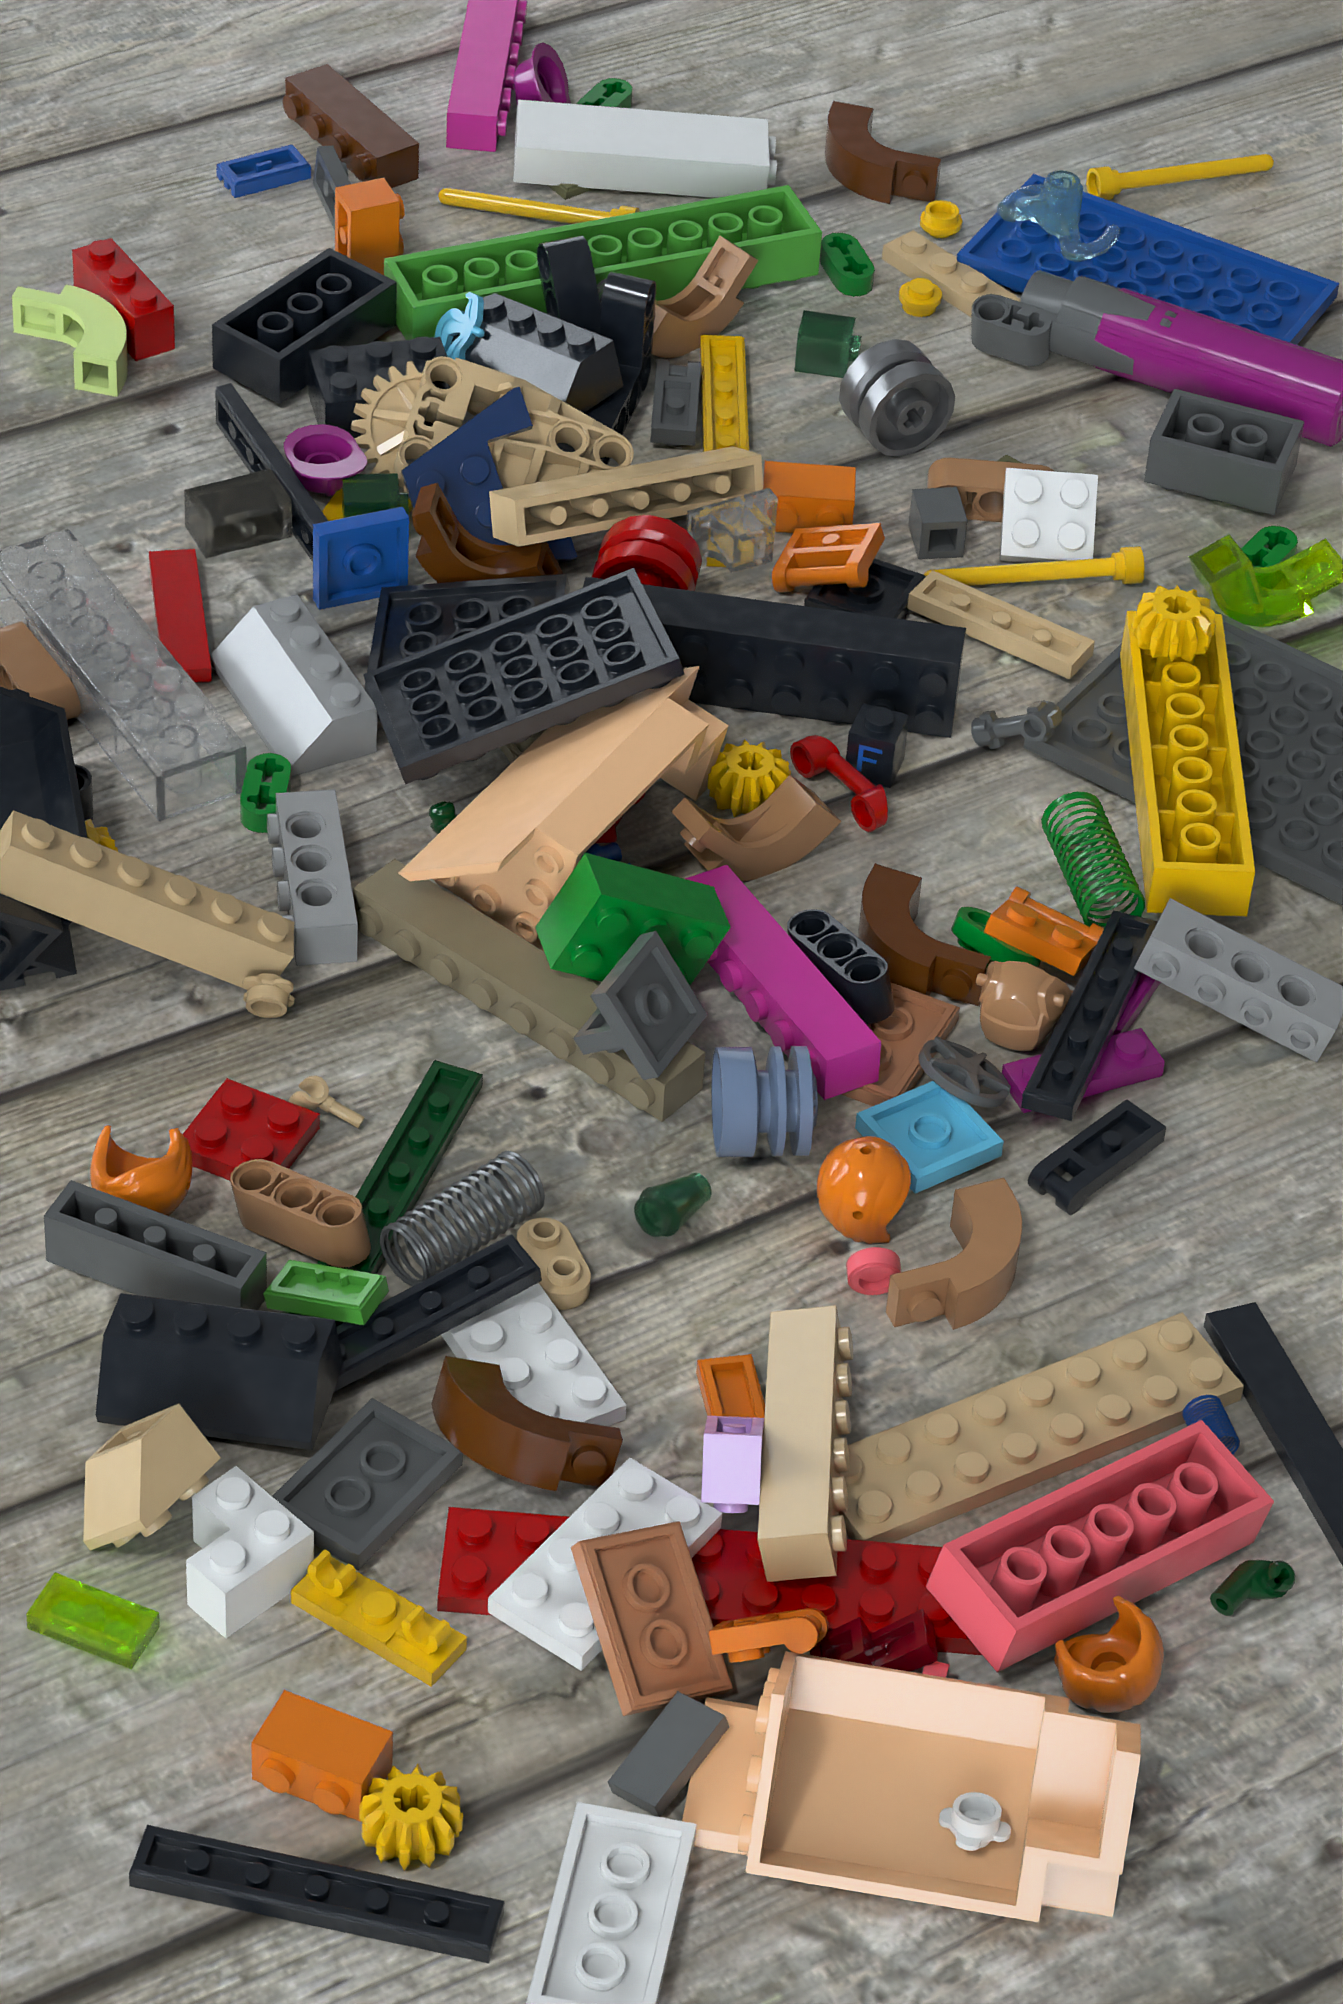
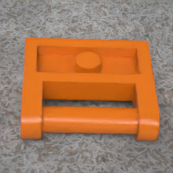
M881 523L795 529L772 571V584L775 591L792 592L795 587L847 584L849 588L865 587L868 582V569L885 540Z
M1016 886L1009 899L990 915L984 933L1075 976L1087 964L1104 928L1095 923L1089 927L1031 899L1030 892Z
M816 1608L723 1621L709 1630L712 1655L728 1652L729 1663L763 1658L765 1653L771 1652L770 1646L784 1644L794 1653L803 1654L810 1651L826 1636L829 1622L825 1614Z

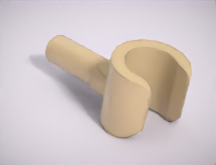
M319 1076L305 1078L298 1085L303 1091H296L289 1099V1102L312 1111L320 1108L327 1113L330 1112L358 1129L365 1119L362 1115L329 1096V1087L325 1080Z

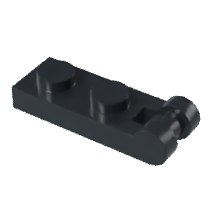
M1126 1099L1040 1161L1031 1171L1028 1177V1185L1041 1195L1050 1194L1056 1199L1055 1204L1067 1214L1073 1215L1084 1205L1090 1195L1163 1143L1166 1126ZM1068 1173L1074 1178L1067 1181L1061 1176Z

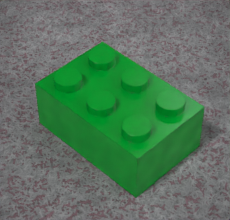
M589 853L583 855L535 927L550 969L601 982L641 934L656 931L689 985L692 984L731 928L714 886Z

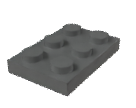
M371 1398L272 1497L314 1532V1544L323 1550L326 1549L331 1555L347 1564L353 1565L355 1569L359 1570L463 1465V1453L449 1441Z

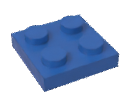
M403 507L313 524V600L319 610L379 598L381 587L408 585L409 516Z

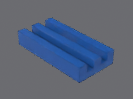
M293 144L216 164L217 178L220 181L224 180V186L227 190L231 189V195L234 198L311 179V165Z

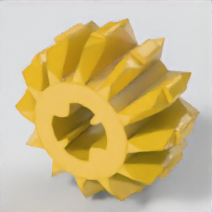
M1176 585L1174 589L1168 590L1163 586H1157L1154 593H1143L1137 607V612H1134L1132 623L1134 628L1133 635L1138 639V648L1151 650L1152 658L1165 656L1169 658L1171 663L1178 657L1191 661L1194 654H1205L1207 647L1210 645L1211 637L1214 635L1216 627L1215 611L1211 609L1210 599L1198 597L1196 589L1183 591Z
M744 739L741 746L726 743L723 752H719L716 763L711 767V772L708 774L707 787L709 789V796L716 800L717 809H731L734 817L741 813L747 814L765 802L785 779L791 775L789 762L782 759L781 750H767L764 741L758 745H750Z
M419 1763L408 1774H403L393 1765L388 1774V1780L373 1778L371 1785L368 1787V1795L363 1796V1802L360 1803L359 1819L362 1821V1838L365 1841V1847H376V1854L381 1863L393 1857L399 1858V1863L404 1871L411 1863V1860L419 1859L430 1868L435 1860V1853L450 1856L451 1849L454 1847V1838L459 1837V1833L463 1829V1813L460 1810V1795L457 1787L446 1786V1779L443 1777L442 1770L430 1776H424Z

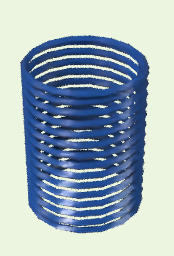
M1207 1394L1196 1397L1187 1403L1182 1413L1187 1427L1202 1418L1201 1420L1221 1442L1224 1441L1223 1444L1228 1446L1227 1449L1232 1451V1454H1235L1239 1448L1240 1440L1220 1398Z

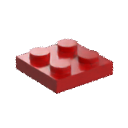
M226 1078L183 1132V1135L189 1141L193 1167L230 1181L233 1170L249 1160H268L289 1169L320 1129V1113Z

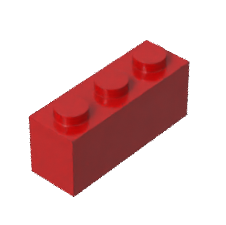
M112 238L97 240L89 245L72 250L74 286L102 297L117 309L126 326L127 353L135 361L175 349L174 305Z

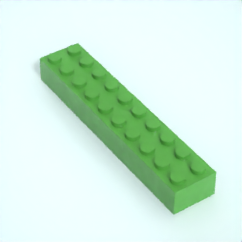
M785 185L384 258V276L396 281V324L406 340H412L417 337L432 338L435 337L436 327L440 318L448 310L455 308L465 312L469 302L466 294L469 292L477 294L482 298L496 293L547 314L537 263V247L540 243L583 236L590 248L600 304L602 305L603 290L610 272L655 281L657 301L674 297L693 280L719 236L729 240L759 260L741 289H754L761 285L796 281L800 278L818 275L822 231L791 187Z

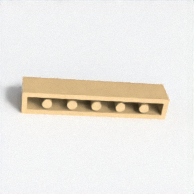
M732 446L489 491L493 537L520 547L609 530L615 523L630 516L653 515L666 519L764 500L761 454Z
M14 810L0 830V894L241 988H243L242 981L246 977H256L263 973L280 976L294 957V921L286 919L275 912H268L238 900L232 895L190 881L184 876L175 875L145 863L139 858L127 856L97 844L91 839L77 836L49 825L43 820L29 817Z
M836 1305L770 1312L758 1522V1543L767 1582L836 1576L837 1551H846L847 1549L843 1515H838L840 1511H848L846 1480L844 1476H840V1473L849 1472V1451L846 1438H841V1435L850 1434L851 1432L849 1405L847 1400H843V1397L852 1396L850 1367L844 1361L853 1360V1342L850 1327H840Z

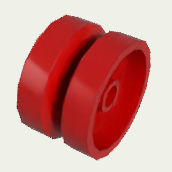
M653 515L630 516L615 523L605 534L591 577L606 579L634 568L642 584L695 591L702 565V557L699 546L686 529L673 521Z

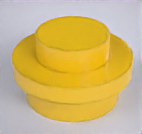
M944 200L932 201L926 205L925 210L921 213L920 226L935 238H947L961 230L962 217L959 214V208L954 203Z
M915 278L900 287L899 300L907 314L916 317H926L932 315L936 311V307L940 305L942 291L928 279Z

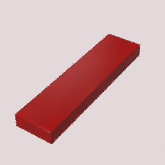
M196 549L149 551V569L163 683L176 684L212 681Z

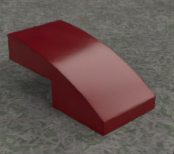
M923 1609L874 1633H871L863 1620L858 1617L827 1632L826 1636L810 1650V1655L909 1672L938 1661L934 1625Z

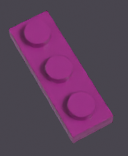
M1142 1028L1112 1035L1083 1097L1158 1078L1163 1075L1165 1061ZM1042 1054L1006 1063L1002 1066V1074L1011 1086L1009 1093L1023 1114L1032 1111L1021 1108L1022 1094Z

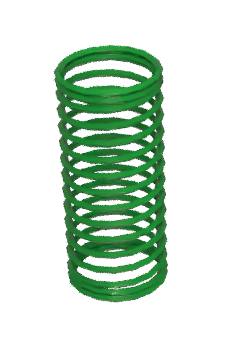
M1072 792L1052 801L1045 809L1041 818L1042 829L1047 836L1054 856L1057 858V863L1060 865V870L1063 872V877L1066 879L1077 908L1080 910L1084 924L1090 927L1095 923L1105 927L1107 923L1095 922L1089 919V917L1092 919H1108L1111 914L1105 916L1093 915L1089 911L1102 912L1114 909L1123 904L1132 893H1134L1132 901L1119 912H1126L1138 898V903L1130 914L1142 917L1145 910V898L1132 874L1128 861L1125 859L1119 841L1115 837V833L1099 799L1088 792ZM1076 798L1090 800L1078 801L1065 806L1052 817L1048 824L1051 813L1062 803ZM1077 805H1091L1095 807L1083 808L1067 814L1059 820L1051 832L1056 818L1067 809ZM1082 812L1097 814L1096 816H1084L1074 819L1056 834L1057 828L1072 815ZM1095 819L1093 823L1078 826L1067 833L1066 836H1061L1068 827L1076 822ZM1086 828L1085 830L1081 831L1080 833L1074 834V833L1077 832L1078 830H1081V829ZM1096 834H1101L1099 838L1091 839ZM1100 841H1105L1102 845L1095 846ZM1080 844L1074 849H1069L1072 845ZM1102 849H1108L1105 853L1097 854ZM1084 851L1077 856H1073L1075 852ZM1106 856H1111L1108 860L1101 861ZM1088 858L1080 864L1076 863L1080 859ZM1108 864H1114V865H1113L1112 867H1110V868L1103 869V868H1105ZM1092 865L1084 871H1079L1084 866ZM1112 871H1118L1115 875L1105 877ZM1094 873L1088 878H1083L1085 874ZM1115 879H1121V880H1120L1119 882H1117V883H1113V884L1107 885V884L1113 882ZM1098 880L1091 886H1086L1088 882ZM1103 887L1095 893H1090L1092 889ZM1119 891L1107 899L1098 900L1108 893ZM1124 891H1129L1121 901L1112 906L1104 908L1091 907L1093 904L1110 902L1119 897Z

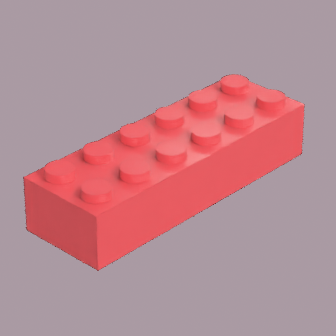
M1200 1420L944 1544L926 1588L998 1673L1055 1644L1057 1641L1065 1639L1118 1612L1113 1601L1115 1596H1120L1127 1601L1136 1603L1254 1543L1274 1500L1209 1427Z

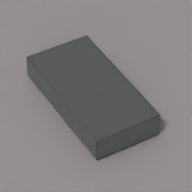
M677 1692L608 1780L612 1793L654 1816L661 1817L729 1728L725 1715Z

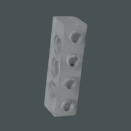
M336 790L276 793V814H267V834L269 844L278 843V847H272L274 877H283V881H277L279 911H288V915H282V917L294 921L296 966L357 962L358 923Z
M1171 898L1134 967L1135 970L1315 1062H1318L1343 1016L1342 985Z

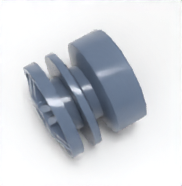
M781 1046L770 1047L765 1070H757L752 1047H715L712 1063L711 1103L713 1139L717 1157H753L758 1141V1133L767 1134V1141L772 1156H783L786 1132H789L793 1156H809L813 1130L817 1124L818 1093L816 1077L811 1067L807 1046H791L788 1070H785Z

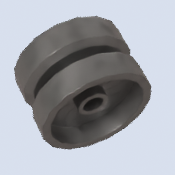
M892 339L877 343L861 353L850 365L840 384L839 402L846 416L854 425L862 430L863 435L874 448L884 455L901 457L915 453L932 443L946 428L954 412L955 393L947 378L932 365L928 357L917 346L907 340Z

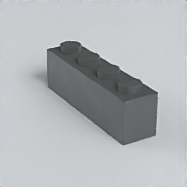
M70 1180L44 1214L46 1261L140 1296L259 1310L265 1301L263 1293L267 1289V1252L72 1180Z

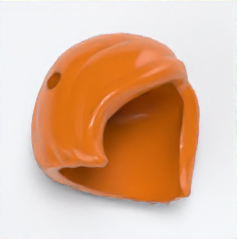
M105 1126L97 1140L92 1155L90 1167L92 1188L167 1216L172 1214L185 1199L191 1184L193 1162L188 1139L184 1137L178 1128L170 1129V1146L167 1154L162 1158H147L134 1155L120 1148L110 1135L111 1126Z
M864 1136L842 1142L829 1152L819 1170L817 1197L820 1210L827 1221L846 1238L867 1244L889 1243L891 1238L886 1227L904 1204L911 1186L909 1165L900 1154V1151L882 1138Z
M1120 1596L1113 1598L1114 1605L1118 1609L1119 1618L1107 1633L1080 1635L1071 1638L1065 1643L1063 1639L1055 1643L1056 1655L1054 1663L1058 1669L1062 1689L1067 1697L1078 1706L1086 1709L1094 1708L1102 1713H1120L1130 1710L1133 1706L1141 1705L1156 1689L1164 1662L1162 1638L1155 1623L1133 1602L1127 1601Z

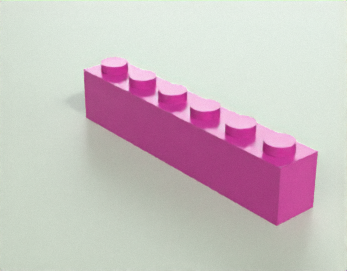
M468 0L447 109L446 148L496 152L498 137L506 136L508 113L511 110L512 91H514V72L519 64L520 46H522L524 24H526L527 0Z
M724 865L685 878L714 886L731 927L707 962L720 976L725 989L737 996L745 1006L749 1017L754 1022H759L770 1035L773 1045L781 1046L782 1052L788 1058L791 1046L808 1047L811 1067L816 1077L817 1092L826 1100L879 1081L881 1041L730 867Z

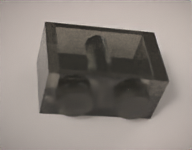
M271 469L184 490L185 527L205 559L292 537V500Z

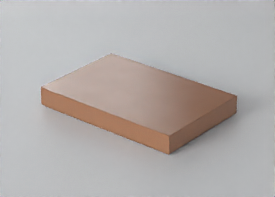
M891 983L895 1010L892 1015L878 1023L866 1024L881 1041L879 1081L841 1095L870 1106H875L912 1090L924 1073L918 1059L922 1047L927 1041L934 1040L936 1036H939L942 1040L947 1038L958 1021L960 1007ZM937 1052L930 1053L931 1058H934Z
M680 1521L582 1540L571 1547L623 1716L666 1707L677 1692L694 1700L722 1695L733 1688L722 1653L712 1655L709 1630L713 1628V1624Z

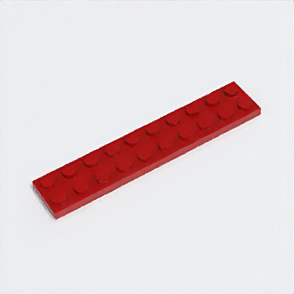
M449 1507L437 1596V1611L491 1615L488 1613V1597L570 1516ZM719 1529L692 1557L713 1627L723 1621L816 1608L827 1617L829 1622L828 1632L860 1617L869 1631L874 1633L923 1609L934 1625L937 1652L982 1655L926 1588L942 1547L847 1539L846 1551H837L836 1576L771 1582L766 1580L758 1543V1532Z

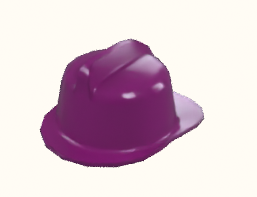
M544 42L537 44L532 51V57L519 64L514 72L513 81L517 105L518 100L571 104L567 74L560 57L549 44Z
M319 424L301 427L290 433L284 442L285 455L291 464L292 470L306 490L320 494L323 493L326 497H332L336 491L347 486L351 477L362 472L368 465L366 455L352 435L336 426Z

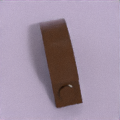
M833 101L827 121L825 162L837 181L863 197L886 204L891 203L893 195L926 202L936 200L941 158L898 151L878 143L871 136L874 108Z
M438 483L420 488L415 508L412 510L413 526L421 536L416 558L436 582L447 583L563 574L547 542L518 547L515 545H495L482 541L470 534L460 524Z
M874 864L865 881L862 892L858 938L887 962L891 983L930 996L931 992L980 1007L979 996L982 986L976 985V978L979 973L986 974L991 957L938 941L922 932L914 923L918 915L922 877Z
M445 1356L431 1403L432 1410L440 1431L464 1455L499 1475L526 1485L551 1491H557L559 1481L600 1487L613 1474L623 1441L620 1428L566 1420L543 1414L524 1405L507 1390L503 1382L500 1365Z

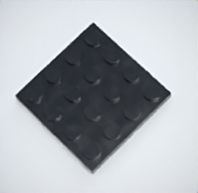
M567 574L381 587L367 672L566 595L570 592ZM365 682V688H364V689H365V691L367 692V694L370 696V698L372 699L371 694H370V692H369V689H368V687H367V684H366V682ZM377 713V722H381Z

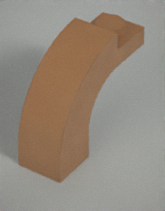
M719 236L699 271L687 287L670 299L655 301L652 354L662 358L681 357L700 348L701 335H718L723 331L743 306L744 302L738 299L737 295L759 260L729 240Z
M791 775L785 779L765 802L740 817L731 819L716 818L686 797L671 811L685 826L680 832L681 836L686 840L684 845L706 870L709 871L728 865L741 881L756 880L793 865L814 850L841 823V820L815 792Z
M1004 1177L955 1189L950 1228L963 1251L946 1261L890 1275L886 1314L894 1327L914 1322H924L933 1317L945 1315L954 1330L981 1319L995 1309L1005 1298L1016 1274L1022 1236V1216L1018 1201Z

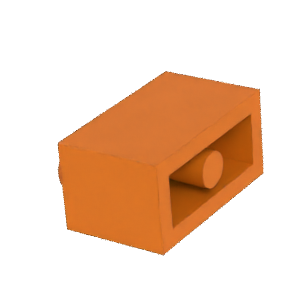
M385 178L335 187V251L384 275V258L395 257L404 253V243L399 231L400 219L404 218L405 213L404 204L400 194L393 192Z
M765 461L763 475L764 500L761 501L760 531L793 533L798 528L853 525L856 467Z
M284 1690L251 1742L252 1780L262 1783L273 1792L288 1793L314 1803L327 1813L342 1814L360 1821V1803L363 1802V1796L368 1795V1787L371 1785L372 1779H387L392 1769L393 1731Z

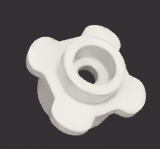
M970 1792L962 1794L955 1799L953 1808H945L939 1815L940 1825L952 1831L955 1835L957 1846L964 1850L974 1851L986 1847L991 1841L1004 1842L1009 1839L1011 1833L1010 1825L1000 1821L1002 1812L1000 1804L991 1796L983 1793Z

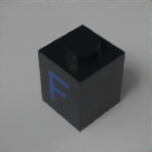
M863 703L848 733L846 761L873 784H881L883 787L891 788L905 757L909 715L892 711L885 707Z

